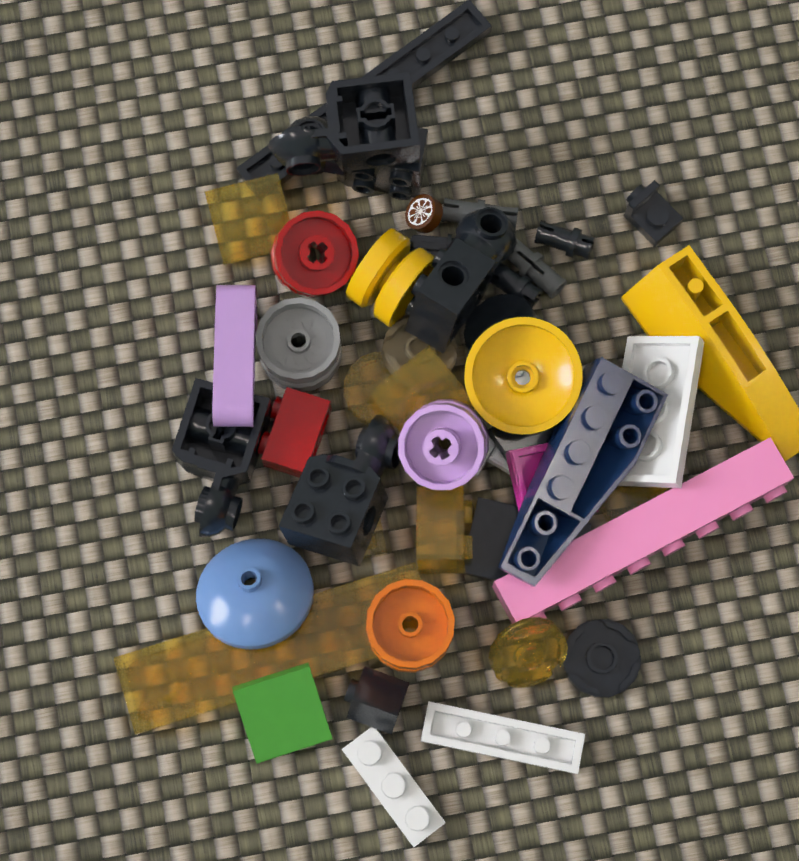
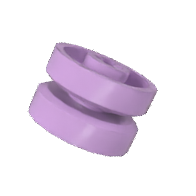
M438 399L423 405L404 423L398 438V456L405 472L417 484L432 490H452L466 484L479 471L489 450V432L483 418L470 405L456 399ZM439 438L442 441L445 438L449 439L451 446L448 449L441 448Z

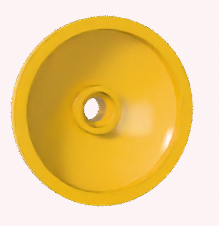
M532 317L506 319L484 331L475 341L468 354L464 372L468 398L479 416L491 426L517 435L540 433L561 422L577 402L583 379L579 354L568 336L551 323ZM517 372H527L530 376L529 383L526 385L518 384L515 380Z

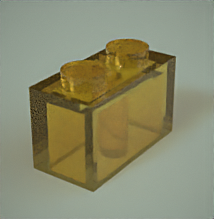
M459 486L452 490H432L427 487H417L416 562L419 574L466 573V560L473 559V536H465V523H473L472 500H465L464 486Z

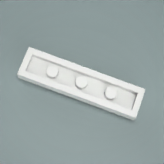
M428 701L420 742L578 774L585 734Z

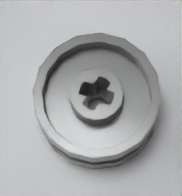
M302 297L284 299L270 307L260 319L255 336L260 362L269 379L282 389L289 387L301 392L316 390L328 383L338 371L342 358L339 325L331 311L322 304Z

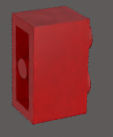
M286 387L283 397L277 396L272 407L270 417L275 419L270 433L264 432L259 444L258 453L262 454L261 460L264 467L300 478L308 458L317 455L332 411L331 401Z

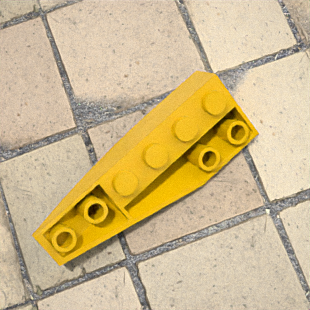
M690 245L657 265L621 297V300L647 336H700L705 343L697 388L759 442L771 437L785 462L799 453V408L751 330Z

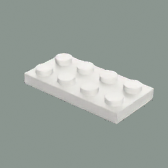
M700 336L627 337L622 369L667 393L668 396L636 464L618 486L682 487L705 343Z

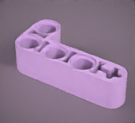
M216 285L212 401L213 427H253L255 336L257 332L256 285Z

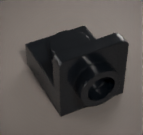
M655 180L646 188L642 184L639 185L627 197L626 201L629 204L624 214V217L654 247L678 227L683 220V217L658 193L660 185Z

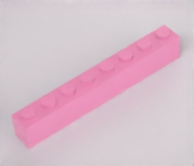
M770 437L682 483L681 488H672L574 539L536 586L532 587L507 574L494 581L492 588L513 627L516 628L524 624L526 630L547 619L544 612L556 606H559L560 610L564 611L582 601L580 593L592 587L598 593L615 584L617 581L614 576L627 569L630 575L649 566L651 562L648 558L662 551L666 557L686 546L683 539L695 533L700 539L719 529L717 521L729 515L735 521L754 510L751 506L753 502L764 498L766 503H769L787 493L784 486L792 481L794 477Z

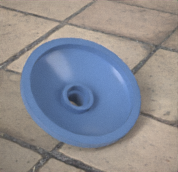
M270 539L243 540L221 550L206 565L197 585V609L207 630L221 642L241 649L266 648L287 639L303 624L313 602V580L303 558L286 544ZM256 578L254 584L244 585L247 579Z

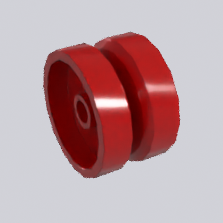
M317 210L303 212L283 225L274 238L270 256L272 269L283 286L294 294L316 297L330 294L348 282L356 270L359 252L357 239L349 225L335 214ZM310 248H314L319 252V260L313 262L308 260L307 256L310 254Z

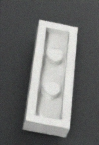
M370 727L342 749L413 847L446 823L377 729Z

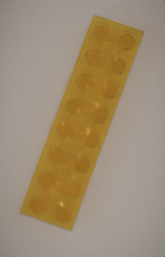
M410 563L314 594L311 609L303 624L290 637L270 647L261 649L232 647L215 638L206 628L114 657L135 735L236 704L232 691L233 686L309 662L313 678H317L378 658L371 650L366 633L367 610L375 595L388 584L403 579L421 580L416 563ZM415 619L410 623L403 621V629L407 632H414L417 629L418 622Z

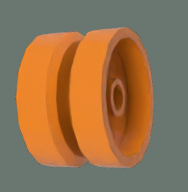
M403 579L388 584L375 595L367 610L366 633L371 650L384 665L398 672L416 673L432 668L445 656L454 636L455 617L449 600L437 587L423 580ZM415 619L418 622L417 629L414 632H407L403 629V621L410 623Z

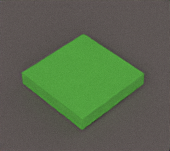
M309 662L232 687L256 764L333 739Z

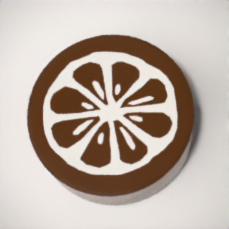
M420 194L411 200L406 209V223L410 228L419 233H430L439 225L443 216V207L440 201L432 196Z

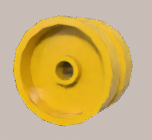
M395 228L386 231L374 243L355 270L346 290V297L361 308L372 305L375 302L374 317L388 327H392L396 321L404 317L408 304L415 296L411 294L415 283L423 273L429 276L433 270L431 264L435 258L434 255L424 248H417L409 253L410 239Z

